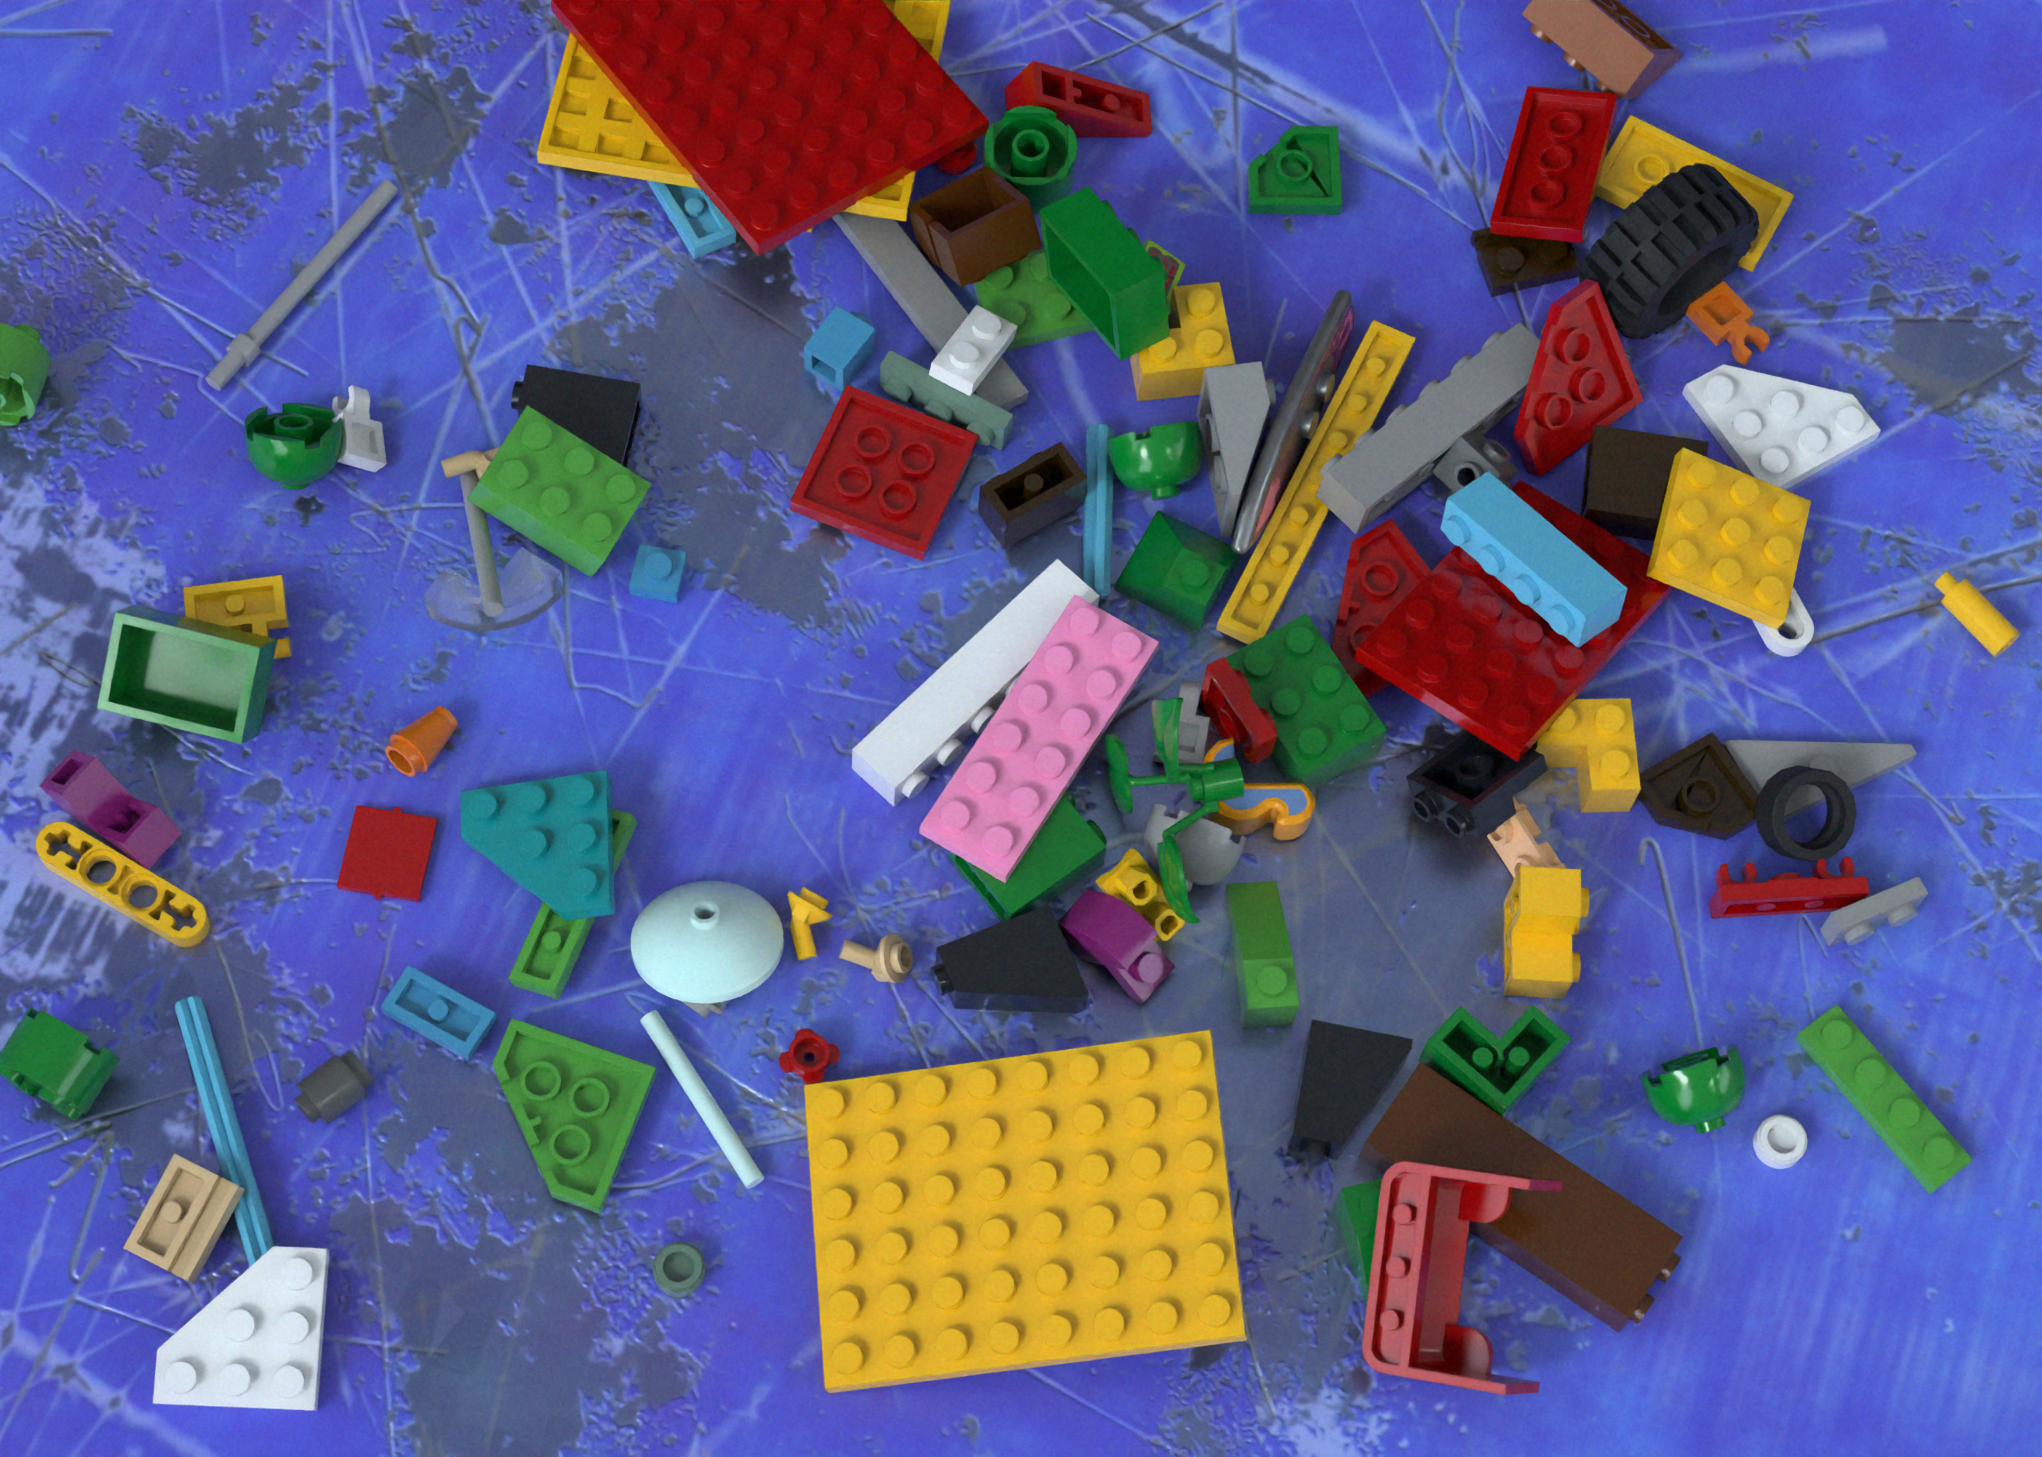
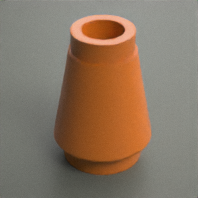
M437 706L432 711L391 735L390 744L385 748V753L392 765L404 775L414 777L418 772L424 773L428 770L452 733L458 728V722L450 711L442 706Z

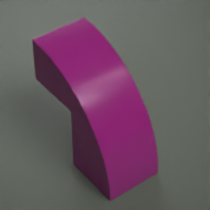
M73 749L39 785L63 810L94 836L147 870L151 868L182 833L157 806L134 798L96 757Z

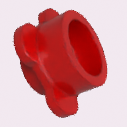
M804 1028L796 1032L789 1051L783 1052L780 1055L779 1066L782 1071L786 1073L793 1072L803 1078L805 1085L823 1083V1074L831 1064L838 1062L840 1052L835 1044H828L823 1037L815 1034L813 1030ZM807 1054H812L814 1060L807 1062L804 1057Z

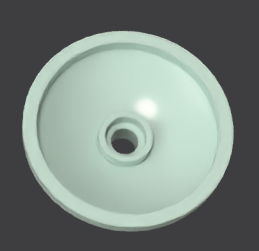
M723 881L692 882L664 892L642 910L634 923L631 933L632 959L643 980L665 996L684 1002L701 1004L732 1000L759 987L776 969L784 946L782 923L772 905L758 893L746 887Z

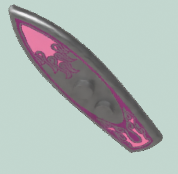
M1339 290L1335 293L1269 430L1252 474L1233 536L1231 548L1237 554H1243L1248 551L1268 525L1302 458L1309 439H1312L1316 432L1323 405L1332 396L1336 373L1355 328L1354 302L1347 290Z

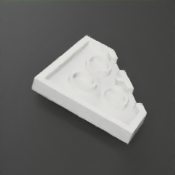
M1725 364L1686 384L1682 392L1683 396L1741 472L1784 490L1876 440L1881 431L1853 394Z
M273 1246L157 1349L153 1404L317 1411L330 1250L325 1248Z

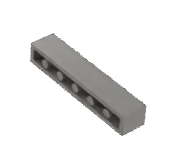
M1518 322L1505 333L1501 330L1495 332L1485 342L1481 352L1474 357L1467 354L1461 358L1452 368L1450 375L1443 381L1438 379L1432 380L1421 391L1418 400L1410 406L1406 403L1398 406L1390 414L1386 424L1378 431L1371 428L1363 433L1354 444L1353 450L1344 457L1340 453L1333 456L1320 471V475L1323 478L1316 497L1355 534L1360 532L1433 475L1432 470L1460 436L1476 432L1483 436L1522 405L1540 340L1521 322Z

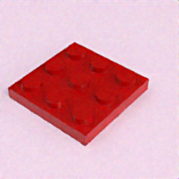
M846 385L790 500V510L924 561L978 445L979 435Z

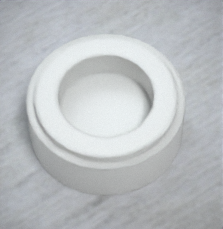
M1774 1115L1765 1119L1753 1137V1148L1757 1157L1767 1166L1776 1169H1785L1796 1164L1805 1153L1808 1143L1807 1135L1802 1125L1786 1115Z

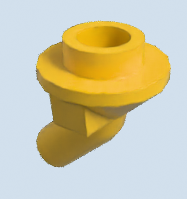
M803 886L799 894L791 890L787 894L792 911L790 931L798 961L817 956L810 925L830 920L832 914L825 910L829 901Z

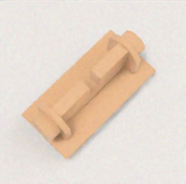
M1512 797L1517 813L1501 824L1494 832L1488 834L1487 838L1513 878H1515L1520 866L1567 869L1565 864L1561 863L1548 841L1541 844L1536 843L1535 839L1542 834L1541 830L1528 812L1526 804L1524 802L1519 803L1515 797Z

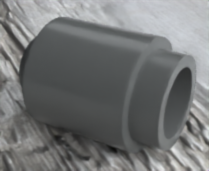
M348 1050L341 1057L336 1054L298 1082L295 1086L300 1095L293 1100L312 1124L320 1119L328 1126L367 1095L365 1090L374 1083V1080L358 1058Z

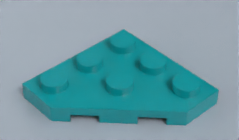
M606 770L460 791L461 837L470 848L479 855H484L498 866L505 875L527 892H532L565 921L615 914L612 784Z

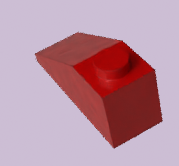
M1034 60L1004 88L1006 112L1019 106L1031 105L1047 108L1056 113V118L1066 126L1067 124L1070 125L1076 138L1148 137L1152 133L1149 94Z

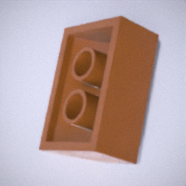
M1532 0L1521 14L1532 23L1530 30L1534 35L1548 44L1555 42L1565 51L1563 58L1571 66L1582 72L1587 69L1599 79L1596 86L1603 93L1618 94V98L1620 97L1621 99L1637 98L1683 56L1681 51L1619 0Z

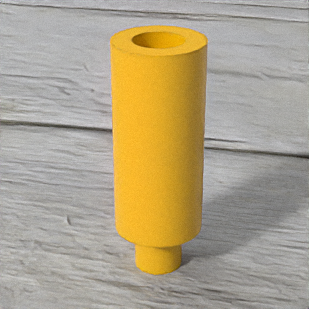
M1947 571L1934 583L1945 595L1941 600L1944 607L1994 657L1999 656L2008 649L2020 636L2021 633L1968 579L1958 582Z

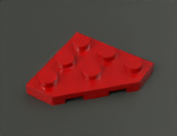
M1585 279L1551 304L1513 432L1528 472L1539 477L1587 443L1595 425L1608 427L1643 401L1600 286L1596 281Z
M1392 519L1352 541L1331 645L1332 651L1366 700L1393 684L1354 660L1357 647L1431 572Z

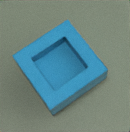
M639 544L629 584L630 595L678 603L688 561L687 552Z

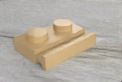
M174 1153L123 1248L194 1284L245 1189Z

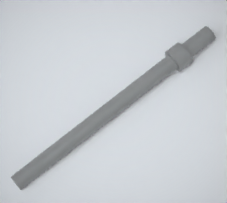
M383 180L245 334L239 333L226 347V356L205 378L211 387L220 391L242 366L248 367L261 353L259 347L395 197L398 189L393 183Z

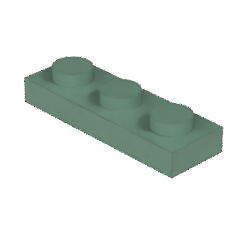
M889 350L880 363V387L892 399L901 403L909 402L925 410L926 414L930 417L978 434V444L991 445L1001 451L1004 450L1012 437L1014 414L974 393L968 396L930 376V370Z

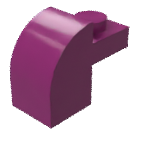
M1086 890L1057 922L1063 936L1082 960L1105 965L1134 1001L1144 1003L1175 968L1174 964L1154 940L1158 935L1157 931L1134 909L1109 894Z

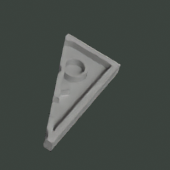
M1728 740L1723 743L1725 750L1758 795L1767 780L1781 769L1800 765L1831 771L1844 780L1849 789L1852 790L1912 762L1917 755L1911 744ZM1809 784L1802 785L1796 789L1786 803L1784 821L1826 802L1822 791L1818 787Z

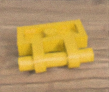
M282 575L183 587L186 617L270 637L269 630L289 627L285 583ZM290 638L278 639L274 659L292 657Z

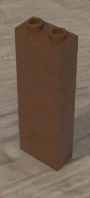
M1420 1062L1370 1134L1359 1155V1158L1383 1174L1395 1163L1408 1161L1490 1170L1563 1181L1562 1192L1513 1188L1511 1205L1507 1213L1500 1220L1492 1223L1470 1221L1469 1232L1617 1332L1622 1330L1629 1319L1639 1324L1655 1300L1647 1291L1656 1278L1665 1283L1682 1258L1673 1251L1683 1236L1422 1062Z

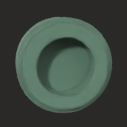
M673 1242L661 1248L656 1254L653 1261V1276L657 1287L663 1293L671 1297H686L695 1293L704 1282L706 1274L705 1261L701 1252L695 1246L686 1242Z

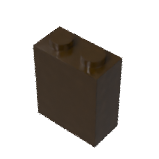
M1595 425L1586 447L1580 515L1615 536L1655 541L1674 456L1684 447L1707 457L1708 442Z

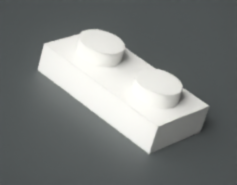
M976 305L932 361L929 375L971 396L1014 340L1018 326Z

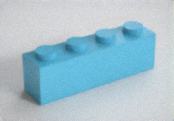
M1489 471L1447 498L1440 530L1445 533L1454 545L1460 546L1474 558L1485 572L1495 576L1515 594L1520 602L1530 606L1550 624L1556 633L1566 637L1577 648L1619 620L1628 588Z

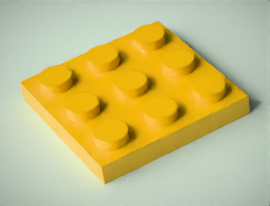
M1683 447L1674 456L1646 576L1777 629L1786 620L1811 501Z

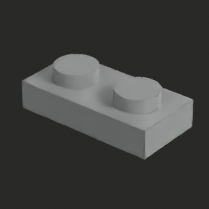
M1918 876L1832 912L1820 931L1829 947L1845 940L1848 945L1860 943L1875 933L1874 928L1889 922L1891 927H1897L1915 918L1919 914L1917 908L1928 895V892Z

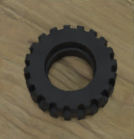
M1702 163L1684 166L1677 173H1670L1659 184L1647 189L1643 196L1636 202H1632L1623 210L1624 213L1605 229L1604 235L1596 240L1590 249L1591 253L1584 258L1581 264L1582 269L1578 275L1579 284L1585 279L1598 282L1615 328L1623 337L1635 340L1649 338L1653 333L1658 334L1671 323H1676L1683 318L1691 303L1720 284L1737 267L1739 260L1747 254L1751 248V242L1758 235V228H1760L1758 213L1715 167Z

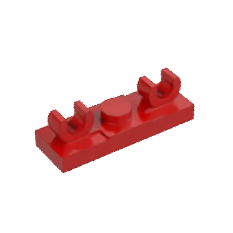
M1843 857L1839 863L1840 876H1833L1828 873L1826 862L1823 858L1815 863L1812 870L1813 877L1801 878L1798 873H1782L1762 883H1754L1757 878V871L1752 862L1746 863L1743 867L1742 876L1744 881L1742 882L1732 880L1728 874L1727 864H1721L1715 875V882L1718 888L1709 901L1711 919L1834 912L1865 899L1870 892L1867 876L1852 877L1854 874V863L1850 857Z

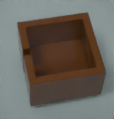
M987 165L910 203L908 206V214L921 253L937 267H942L943 272L961 287L980 282L987 274L1008 263L1021 261L1028 253L1042 247L1029 199Z

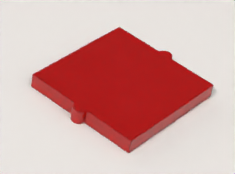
M356 805L337 888L339 890L370 894L377 901L382 900L383 897L420 903L438 826V818L402 813L399 807H395L390 811Z

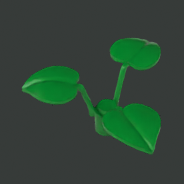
M1184 698L1156 699L1151 704L1152 728L1157 753L1164 762L1166 775L1135 777L1129 774L1125 747L1116 734L1110 733L1105 734V752L1107 761L1110 764L1108 769L1109 781L1116 804L1123 814H1129L1133 811L1131 786L1178 785L1179 783L1186 782L1190 800L1192 802L1200 801L1203 804L1199 809L1165 829L1162 833L1163 842L1157 844L1159 877L1165 899L1179 918L1194 924L1202 921L1195 916L1189 903L1182 858L1175 841V836L1205 815L1219 812L1218 802L1243 797L1244 780L1241 767L1235 757L1202 764L1179 763V719Z

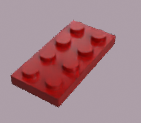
M1527 86L1490 220L1491 234L1583 243L1618 109V94Z

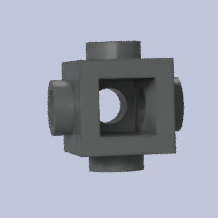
M1479 432L1460 436L1432 472L1449 487L1447 492L1451 496L1488 471L1512 490L1513 486L1509 482L1519 469L1509 461L1511 456L1501 444L1491 439L1487 440Z

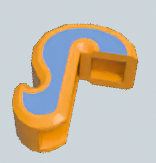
M1233 737L1218 741L1206 753L1203 763L1233 758ZM1302 782L1244 783L1243 797L1218 802L1219 812L1209 813L1205 817L1209 821L1233 830L1232 835L1250 834L1266 823H1272L1274 825L1272 832L1274 838L1290 840L1306 832L1315 809V799L1309 788Z

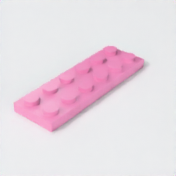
M1074 595L921 823L919 833L1006 883L1158 651L1159 641L1081 597Z

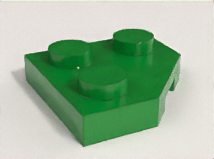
M1292 126L1280 136L1279 142L1266 154H1260L1248 165L1247 170L1248 214L1340 215L1342 209L1338 126Z

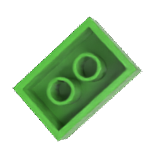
M527 405L467 500L592 578L605 562L652 484Z

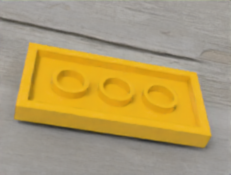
M1630 115L1604 159L1595 195L1625 210L1632 202H1636L1643 196L1647 189L1659 184L1670 173H1677L1680 168L1687 165L1693 166L1695 163L1711 165L1722 174L1758 213L1760 227L1758 228V235L1751 242V248L1747 254L1738 262V266L1753 273L1787 212L1794 194Z

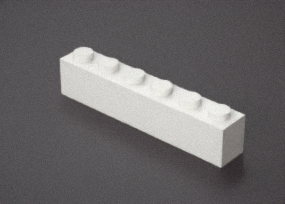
M1056 559L852 749V769L894 807L905 796L909 799L914 798L929 781L928 775L940 763L944 767L952 763L961 753L964 747L963 742L974 731L977 734H981L1073 596L1077 595L1098 607L1100 595L1059 559Z

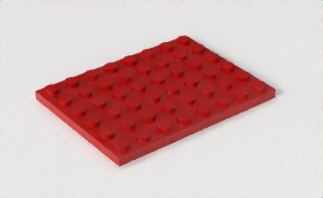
M551 0V11L576 38L577 42L667 149L688 170L694 181L758 256L855 205L857 201L866 196H871L913 171L916 172L985 135L989 128V120L882 0Z

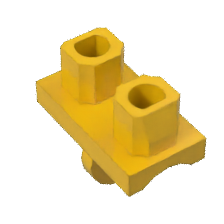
M1129 849L1117 866L1095 880L1104 893L1130 906L1157 931L1158 935L1154 938L1156 943L1159 940H1169L1184 926L1185 921L1179 918L1167 903L1160 879L1137 850Z

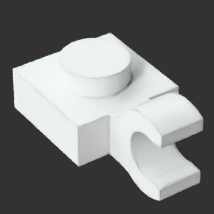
M351 385L348 387L349 400L336 396L333 398L332 409L336 416L332 421L336 422L340 417L343 421V441L337 462L375 473L387 465L382 423L370 419V395L368 390Z

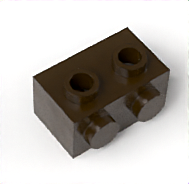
M1059 442L1043 452L1032 455L1020 465L1004 474L993 477L986 484L980 486L978 514L1002 548L1006 549L1082 506L1085 500L1087 476L1062 442Z

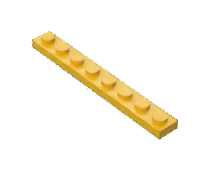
M1373 319L1217 622V631L1248 645L1269 633L1330 512V509L1316 497L1323 478L1320 475V471L1336 454L1340 453L1344 457L1353 450V446L1359 437L1367 430L1373 428L1414 347L1416 338Z

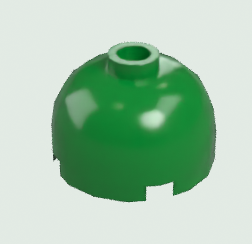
M284 403L282 404V413L268 415L267 406L258 408L248 414L244 421V439L247 454L257 472L273 482L280 483L283 488L289 490L307 488L310 483L323 478L335 467L340 456L343 441V421L340 417L336 422H333L334 411L314 404Z
M1195 421L1150 427V431L1136 435L1135 431L1106 441L1116 476L1124 486L1134 492H1151L1153 501L1181 495L1179 486L1194 479L1201 469L1204 457L1199 422L1196 423Z
M1728 1044L1727 1055L1720 1056L1717 1047H1712L1662 1063L1663 1070L1667 1071V1073L1655 1078L1652 1077L1650 1069L1639 1076L1652 1109L1664 1121L1675 1126L1694 1125L1697 1134L1709 1132L1726 1125L1723 1116L1738 1107L1745 1095L1747 1082L1744 1064L1738 1046L1735 1044Z

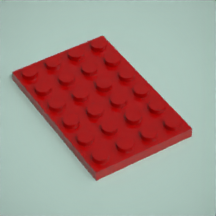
M1519 480L1511 491L1628 588L1619 620L1577 648L1566 637L1556 633L1545 619L1530 606L1520 602L1509 588L1495 576L1485 572L1474 558L1460 546L1456 545L1357 647L1354 659L1517 762L1675 590L1673 586L1646 576L1650 556L1522 480Z

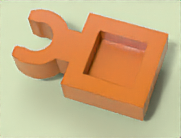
M1724 281L1691 303L1687 309L1686 315L1716 347L1725 340L1732 345V355L1742 365H1746L1753 354L1745 346V343L1754 344L1761 352H1764L1770 343V338L1763 329L1749 325L1755 313Z

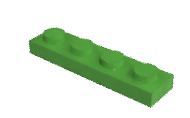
M612 809L615 876L638 823L632 814ZM543 902L508 978L512 985L559 1000L596 917L565 921Z
M1837 1004L1799 1032L1795 1038L1797 1042L1930 1195L1973 1160Z

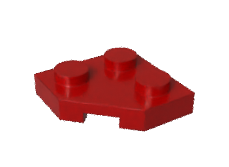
M1223 656L1207 665L1198 706L1205 717H1210L1209 723L1220 740L1233 737L1234 749L1239 746L1244 747L1245 758L1253 764H1257L1272 755L1277 737V727L1270 713L1265 708L1259 709L1251 698V689L1244 674L1237 668L1233 670Z

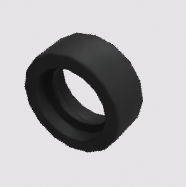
M1800 765L1781 769L1769 778L1758 795L1755 809L1758 832L1769 848L1781 856L1809 862L1831 858L1844 848L1854 831L1857 815L1854 796L1844 780L1831 771ZM1809 784L1818 787L1825 796L1827 816L1820 833L1811 841L1803 843L1793 840L1787 833L1784 812L1786 803L1792 793L1800 786Z

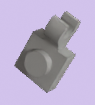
M1182 680L1179 697L1184 698L1181 705L1179 719L1178 759L1179 763L1202 764L1210 717L1196 715L1201 683ZM1155 745L1152 761L1164 763L1160 759Z

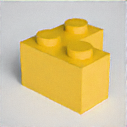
M1220 282L1173 287L1170 303L1171 314L1169 315L1170 336L1132 355L1130 358L1137 401L1200 395L1205 368L1236 364Z
M1631 698L1574 699L1530 748L1544 755L1547 768L1576 767L1581 813L1629 812L1641 790Z
M1519 867L1504 900V995L1564 999L1572 983H1578L1581 958L1580 953L1572 952V935H1578L1580 919L1587 918L1590 900L1589 889L1581 887V869Z

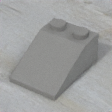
M1261 361L1204 369L1196 416L1201 431L1221 539H1228L1232 536L1260 450L1264 430L1270 429L1269 407H1275L1276 403L1273 380L1271 378L1265 379Z

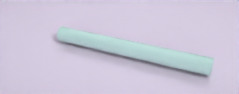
M657 1010L649 1012L640 1020L646 1032L745 1187L750 1189L758 1185L764 1179L763 1174Z

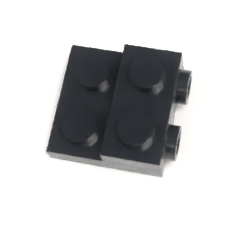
M1468 731L1408 775L1406 779L1412 795L1411 806L1420 819L1430 822L1437 818L1444 822L1447 829L1455 837L1463 838L1469 834L1481 840L1517 813L1512 797L1527 788L1530 783L1548 771L1544 755L1537 751L1529 749L1517 762Z

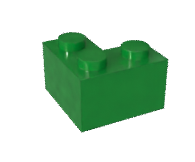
M1531 1005L1513 1026L1498 1039L1460 1006L1427 1041L1419 1061L1505 1118L1561 1058L1571 1037L1534 1005Z

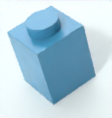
M836 305L804 345V369L843 392L846 385L852 382L875 353L876 329L872 327L871 323L863 315L857 312L849 313Z

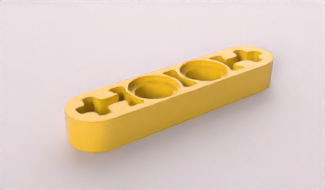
M54 822L46 825L39 832L36 838V850L42 863L52 872L174 945L192 947L201 943L206 938L210 930V920L203 904L193 896L72 824ZM67 840L72 851L81 857L78 864H76L72 856L63 851L57 852L54 856L50 845L54 841L62 844ZM100 861L112 862L116 866V872L109 881L95 883L88 878V872L95 863ZM140 886H151L157 890V898L151 906L137 908L130 904L132 892ZM168 903L172 912L186 918L192 912L196 925L193 928L183 926L178 931L174 918L165 913Z

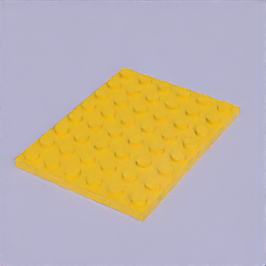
M1211 1030L804 1085L824 1386L828 1393L1247 1341L1214 1042Z

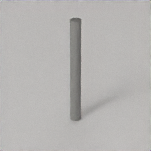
M476 470L459 474L484 613L487 616L495 617L502 614L504 606L486 511L467 500L479 481Z

